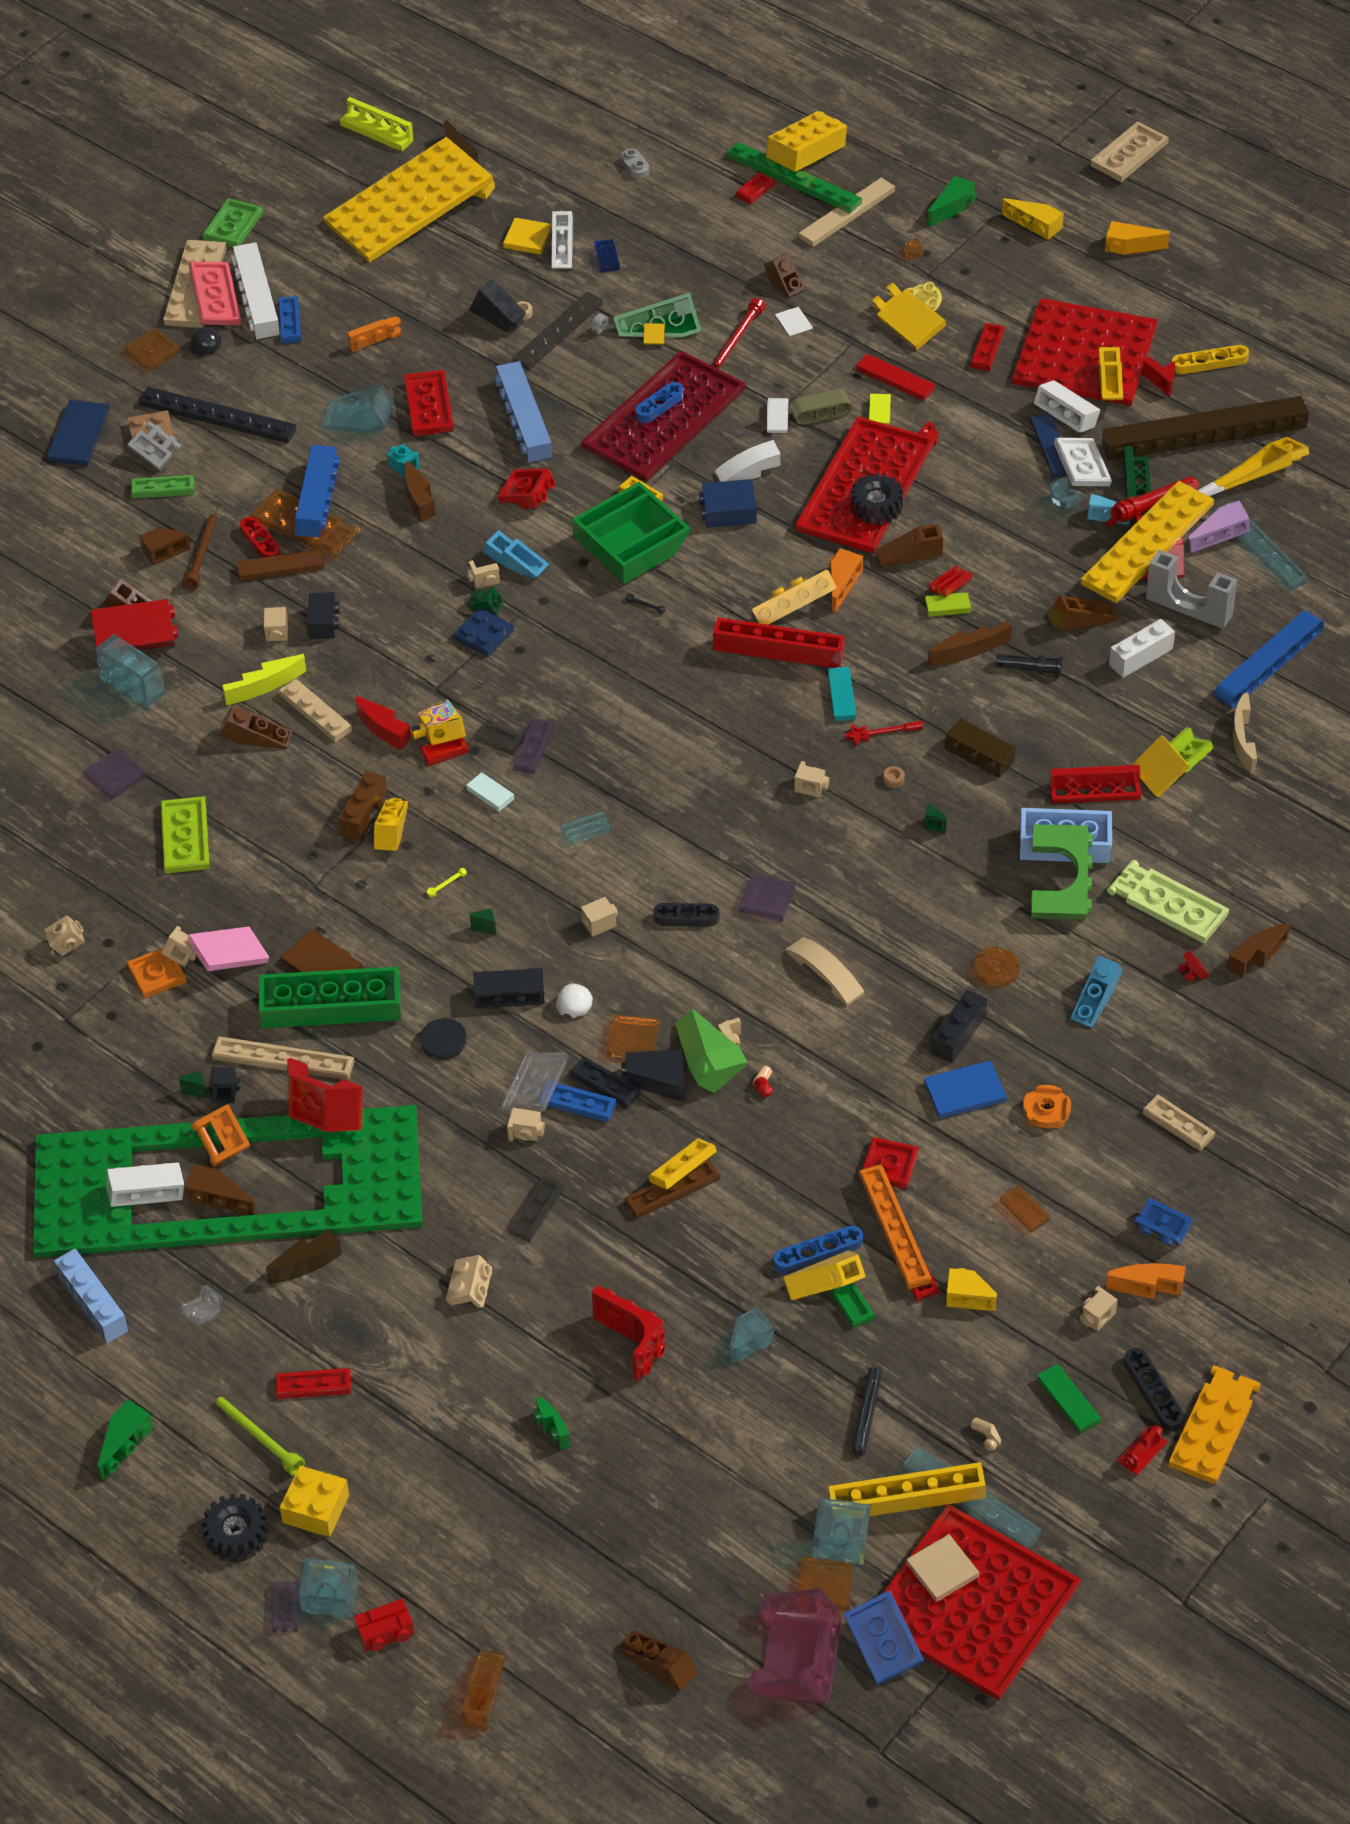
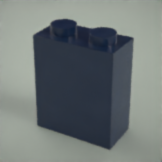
M752 479L702 483V492H698L699 505H703L701 507V519L706 520L707 528L757 523V508Z

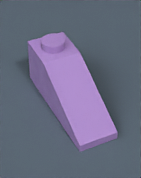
M1236 501L1220 507L1188 537L1190 552L1193 553L1250 532L1249 517L1241 502Z

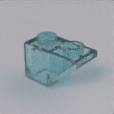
M758 1306L736 1319L729 1346L730 1362L732 1364L748 1358L751 1353L760 1348L768 1347L774 1341V1327Z

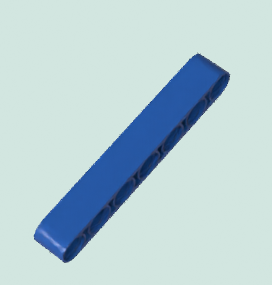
M1304 610L1221 681L1214 691V697L1227 706L1235 708L1244 693L1250 695L1317 637L1324 627V621Z

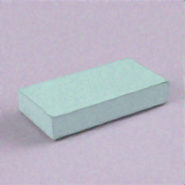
M482 772L466 785L467 791L498 812L514 800L513 793Z

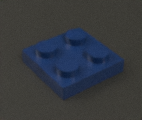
M479 608L454 632V639L489 657L514 632V625Z

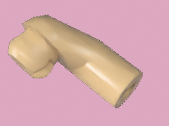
M977 1417L974 1418L971 1422V1428L983 1433L986 1437L984 1441L985 1448L988 1451H994L1001 1444V1438L995 1426Z

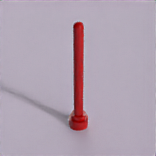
M753 298L748 304V313L714 361L716 368L722 366L753 318L761 315L766 308L765 303L761 299Z

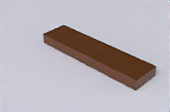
M321 549L237 561L240 581L324 569Z
M706 1159L667 1190L652 1184L625 1197L624 1203L637 1220L719 1181L720 1175L710 1160Z

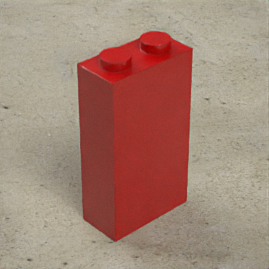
M168 599L91 610L99 657L174 646L175 639L179 638L177 625L172 626L171 618H176L174 605H169Z

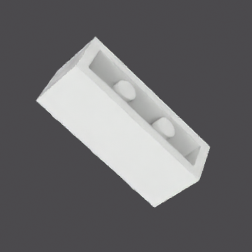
M1054 380L1039 385L1034 400L1035 405L1079 433L1094 428L1100 413L1099 408Z
M1162 619L1156 621L1112 646L1109 665L1124 678L1173 650L1175 631Z
M179 1163L141 1165L107 1169L106 1189L111 1207L182 1200L184 1181Z

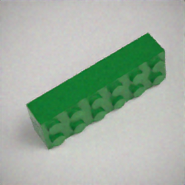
M399 966L259 975L261 1027L263 1029L401 1020Z

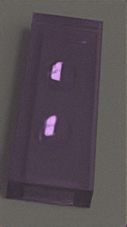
M533 718L513 765L515 771L535 775L555 728L553 721Z

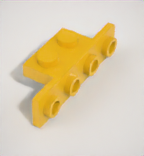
M824 570L809 579H802L800 576L790 582L791 586L785 589L781 586L771 592L772 596L768 597L769 600L752 608L758 623L768 625L835 590L837 586L829 571Z

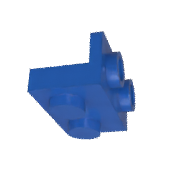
M1149 1198L1140 1216H1136L1134 1221L1139 1226V1231L1150 1236L1152 1233L1161 1236L1159 1240L1167 1245L1173 1246L1175 1243L1181 1246L1194 1220Z

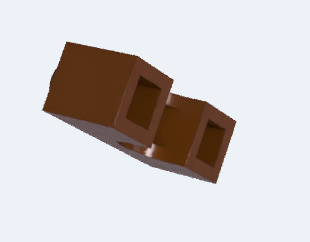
M368 771L364 772L338 818L340 835L342 837L362 841L370 827L369 818L372 808L379 810L388 795L386 776Z

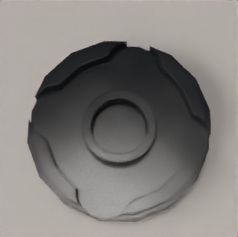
M441 1018L429 1022L422 1029L420 1042L422 1050L426 1055L430 1057L432 1055L439 1060H446L460 1055L467 1043L465 1028L461 1023L453 1019Z

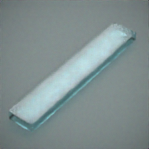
M1249 518L1250 532L1237 537L1291 591L1308 583L1309 577Z
M918 1447L903 1464V1468L910 1473L949 1467L921 1447ZM986 1492L985 1499L956 1503L997 1532L1027 1549L1042 1534L1040 1527L988 1492Z

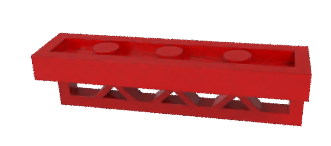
M1122 765L1050 769L1049 786L1052 804L1140 800V766ZM1134 786L1135 792H1126L1122 789ZM1102 788H1110L1113 791L1111 793H1103L1100 790ZM1080 789H1088L1091 792L1082 795L1078 791ZM1056 790H1065L1068 794L1056 796Z

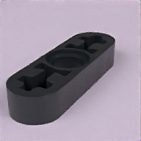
M660 903L653 909L654 921L660 926L711 927L715 926L720 919L719 908L714 904ZM690 912L693 915L689 918H684L680 914Z

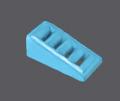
M1091 494L1088 519L1106 522L1112 517L1111 508L1116 501ZM1129 520V521H1126V522H1117V523H1118V524L1130 525V520Z

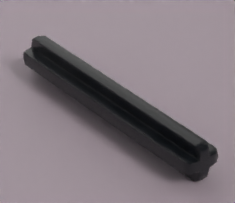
M870 1367L868 1370L852 1446V1453L855 1455L863 1456L866 1453L882 1376L880 1368Z

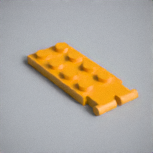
M1213 1365L1210 1375L1214 1377L1210 1384H1204L1172 1453L1168 1467L1216 1485L1252 1407L1251 1394L1253 1391H1259L1261 1383L1241 1375L1238 1381L1233 1380L1235 1373Z

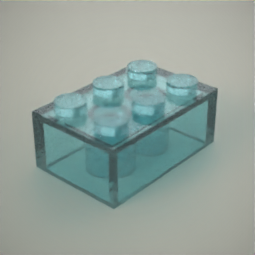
M115 634L96 648L100 678L103 682L109 683L118 692L127 695L133 702L142 705L146 709L165 694L159 663Z

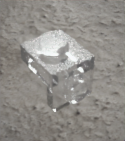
M204 1285L201 1288L200 1296L183 1304L180 1313L199 1326L218 1316L223 1297L208 1285Z

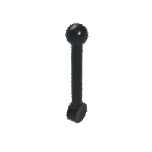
M633 594L626 595L628 603L635 602L657 610L659 614L665 612L664 606H656L634 598Z

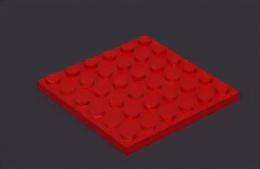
M1040 298L1012 378V384L1038 389L1039 385L1054 380L1080 397L1102 400L1098 366L1099 347H1120L1123 400L1102 401L1132 406L1142 376L1143 360L1148 357L1158 325V319Z
M948 1504L910 1557L945 1536L950 1535L979 1571V1577L936 1602L905 1562L883 1593L891 1591L923 1657L1000 1701L1080 1586L1081 1579Z

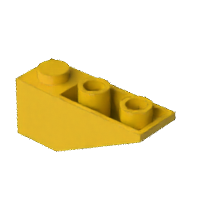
M1003 199V216L1047 240L1063 228L1064 213L1050 205Z
M391 798L385 801L374 824V849L397 851L402 837L408 801H402L400 798Z
M848 1250L783 1277L790 1300L842 1287L866 1276L859 1255Z

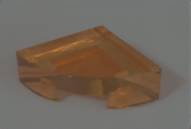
M918 238L910 240L904 247V259L919 257L924 254Z

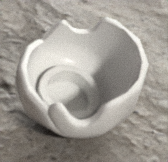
M568 984L558 993L555 1007L560 1015L569 1014L572 1018H576L577 1016L585 1015L591 1009L593 998L587 988L579 984Z

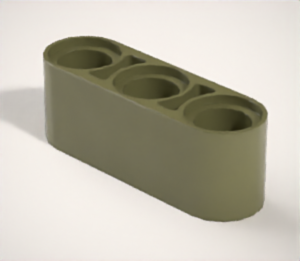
M843 389L799 397L790 403L793 416L800 425L846 416L853 408L846 391Z

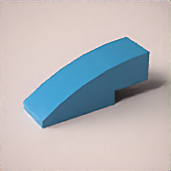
M499 530L485 543L482 551L501 565L534 579L549 566V563L517 538L512 541Z

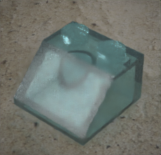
M819 1498L812 1558L864 1565L871 1505Z
M304 1558L299 1597L302 1611L313 1615L321 1613L332 1615L335 1618H353L359 1594L355 1565Z

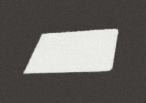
M799 307L775 314L790 336L813 328Z

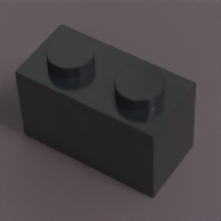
M335 592L309 593L307 621L309 639L335 638V629H339V617H336V614H340V602L336 601Z

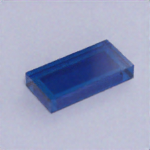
M614 240L594 241L600 272L620 270Z

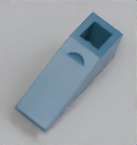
M1101 956L1097 957L1071 1015V1020L1090 1028L1093 1027L1122 975L1123 969L1120 964Z

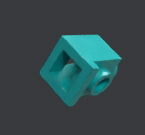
M404 444L398 447L392 446L387 454L388 466L404 478L405 462L409 461L417 470L420 468L419 453L417 451L413 452Z

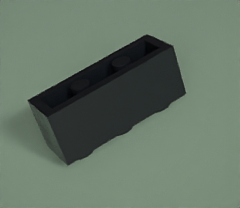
M543 968L473 973L475 1009L545 1004Z
M968 989L965 991L933 1036L932 1055L953 1064L986 1017L987 998Z

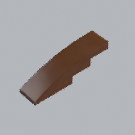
M1005 621L991 630L984 625L968 635L961 630L928 649V665L932 667L954 663L993 650L1011 640L1012 625Z

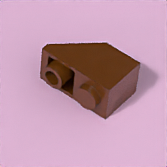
M789 253L780 255L763 264L771 283L785 296L790 297L805 289Z

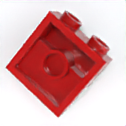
M549 468L514 469L497 498L500 503H518L521 509L539 508L541 503L546 502L549 489L554 488L555 480Z

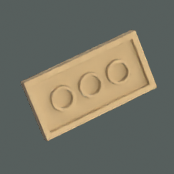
M1137 121L1091 160L1090 166L1123 182L1167 145L1169 137Z

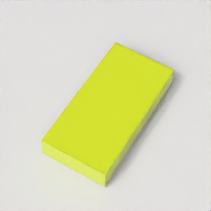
M870 394V420L890 425L891 394Z

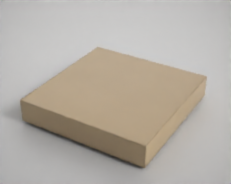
M950 1535L921 1550L906 1561L908 1567L936 1602L979 1577V1571Z

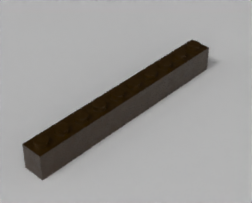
M1302 396L1105 428L1102 433V446L1108 461L1124 458L1125 446H1133L1134 456H1141L1307 428L1309 411Z

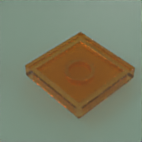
M156 328L124 346V352L149 372L181 353L180 347Z
M614 1014L607 1056L625 1058V1053L655 1051L660 1019Z
M801 1557L797 1607L849 1611L853 1561Z

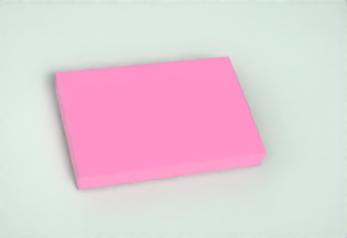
M250 927L189 934L187 940L207 971L264 964L269 960L268 954Z

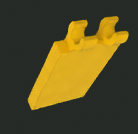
M894 283L886 287L890 291L888 293L891 297L889 301L885 303L878 295L871 300L875 304L874 308L878 311V319L916 350L920 349L947 325L941 316L908 289L901 292Z

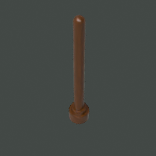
M215 514L209 515L191 571L184 575L182 584L189 590H196L199 587L201 581L199 571L217 520Z

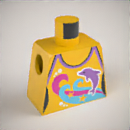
M448 699L419 712L418 719L420 724L410 727L414 740L425 736L432 745L466 737L462 717Z

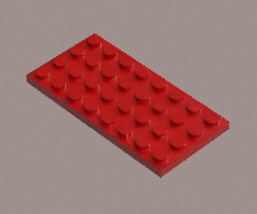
M857 416L796 523V531L874 554L891 523L884 521V525H879V522H875V525H870V521H867L865 524L862 522V518L859 520L855 518V514H852L850 508L851 487H853V483L855 481L858 482L860 477L865 479L867 474H870L871 477L874 476V473H879V476L886 474L888 479L893 477L895 482H900V487L903 488L904 500L929 455L935 438Z

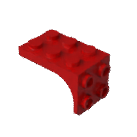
M596 1285L591 1292L593 1319L639 1344L633 1352L632 1362L633 1379L640 1381L643 1376L646 1377L650 1373L653 1362L657 1358L660 1359L665 1352L664 1320L658 1318L655 1313L645 1311L636 1306L631 1300H625L617 1296L612 1290Z

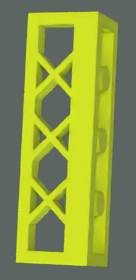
M349 97L347 99L348 112L340 119L341 126L402 152L413 142L411 122ZM354 106L357 107L360 112L355 111ZM369 113H372L376 119L372 118ZM384 119L388 120L392 126L388 125ZM400 126L405 127L406 132L403 131Z

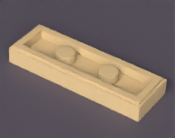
M1158 1094L1143 1109L1145 1116L1199 1151L1215 1137V1131Z

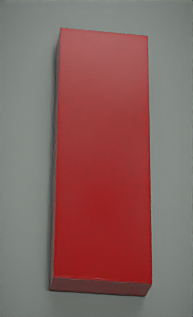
M985 323L971 360L970 368L991 371L1005 332V326Z
M350 1368L275 1373L276 1399L351 1394Z

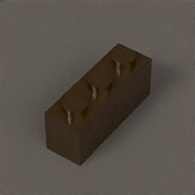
M961 718L946 733V750L999 778L1015 762V746Z

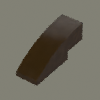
M327 1229L310 1243H307L303 1238L266 1266L268 1281L271 1284L288 1281L314 1272L342 1255L340 1240Z

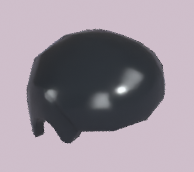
M198 328L192 333L190 349L199 356H204L206 352L214 354L221 347L222 338L213 328Z

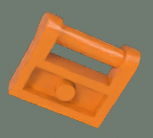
M228 1104L191 1124L193 1131L198 1133L211 1157L209 1161L213 1167L222 1164L225 1160L251 1147ZM212 1124L225 1151L218 1152L205 1128L207 1125Z

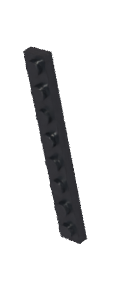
M147 387L139 399L140 406L159 411H168L171 414L284 443H289L297 431L296 424L152 387Z

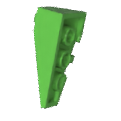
M691 1009L675 1023L689 1069L698 1086L715 1093L749 1064L740 1047L712 1026L710 1022L695 1010Z

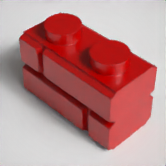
M403 1598L353 1616L355 1628L365 1652L382 1650L386 1644L394 1641L404 1642L411 1635L415 1634L413 1622Z

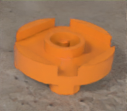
M1053 1085L1035 1087L1034 1091L1030 1094L1028 1092L1024 1097L1023 1112L1027 1118V1123L1031 1126L1045 1129L1062 1128L1071 1112L1069 1096L1067 1095L1066 1097L1062 1093V1089ZM1045 1104H1050V1108L1052 1109L1047 1110L1042 1107H1044Z

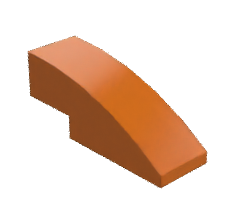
M1151 1263L1110 1270L1107 1274L1106 1289L1151 1299L1155 1298L1156 1291L1180 1296L1186 1266Z

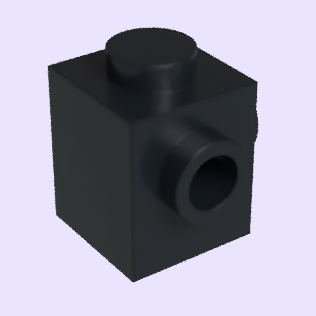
M211 1067L208 1084L210 1101L234 1104L236 1091L239 1092L240 1077H236L235 1068Z

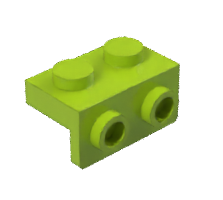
M1188 727L1170 742L1190 765L1184 773L1189 772L1192 767L1205 758L1213 749L1211 741L1194 738L1191 728Z

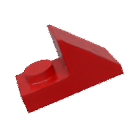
M1149 356L1143 360L1142 375L1169 397L1172 395L1176 362L1174 361L1162 367L1160 363Z

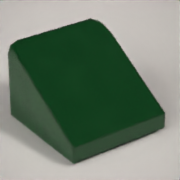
M928 804L925 812L924 829L946 834L947 816L932 804Z
M492 909L469 913L472 931L492 935L497 934Z
M202 1071L178 1076L182 1094L207 1098Z

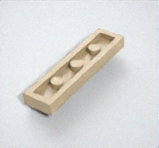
M297 679L279 690L282 698L334 742L352 732L351 724Z

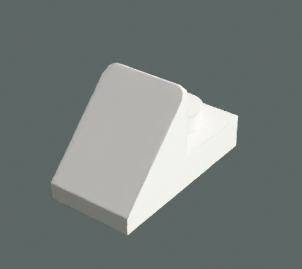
M768 398L767 433H788V398Z

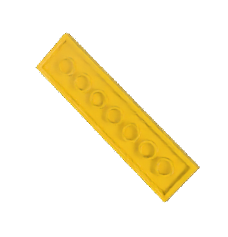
M1178 481L1081 578V585L1117 603L1149 571V563L1158 550L1167 552L1213 506L1214 499Z

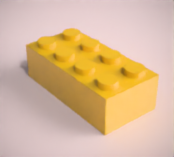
M817 111L768 136L766 157L796 172L844 147L847 125L825 115L823 112Z

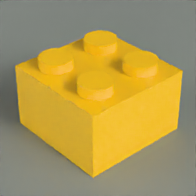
M299 1466L280 1506L282 1522L330 1537L349 1497L347 1479Z

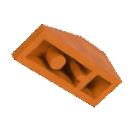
M841 548L836 555L831 557L829 562L831 577L837 586L835 590L831 591L832 612L835 613L863 572V556Z

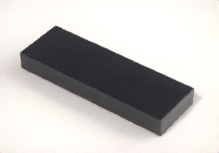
M583 1057L570 1071V1077L603 1096L616 1099V1103L626 1109L641 1094L640 1088L586 1057Z

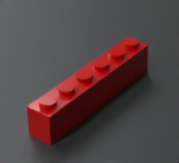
M717 617L713 631V650L836 668L842 665L845 653V636Z

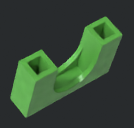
M1033 824L1032 852L1065 855L1074 863L1077 870V878L1070 887L1064 890H1032L1031 918L1086 920L1087 913H1091L1092 899H1087V893L1092 890V877H1088V869H1092V855H1088V847H1092V833H1088V826Z

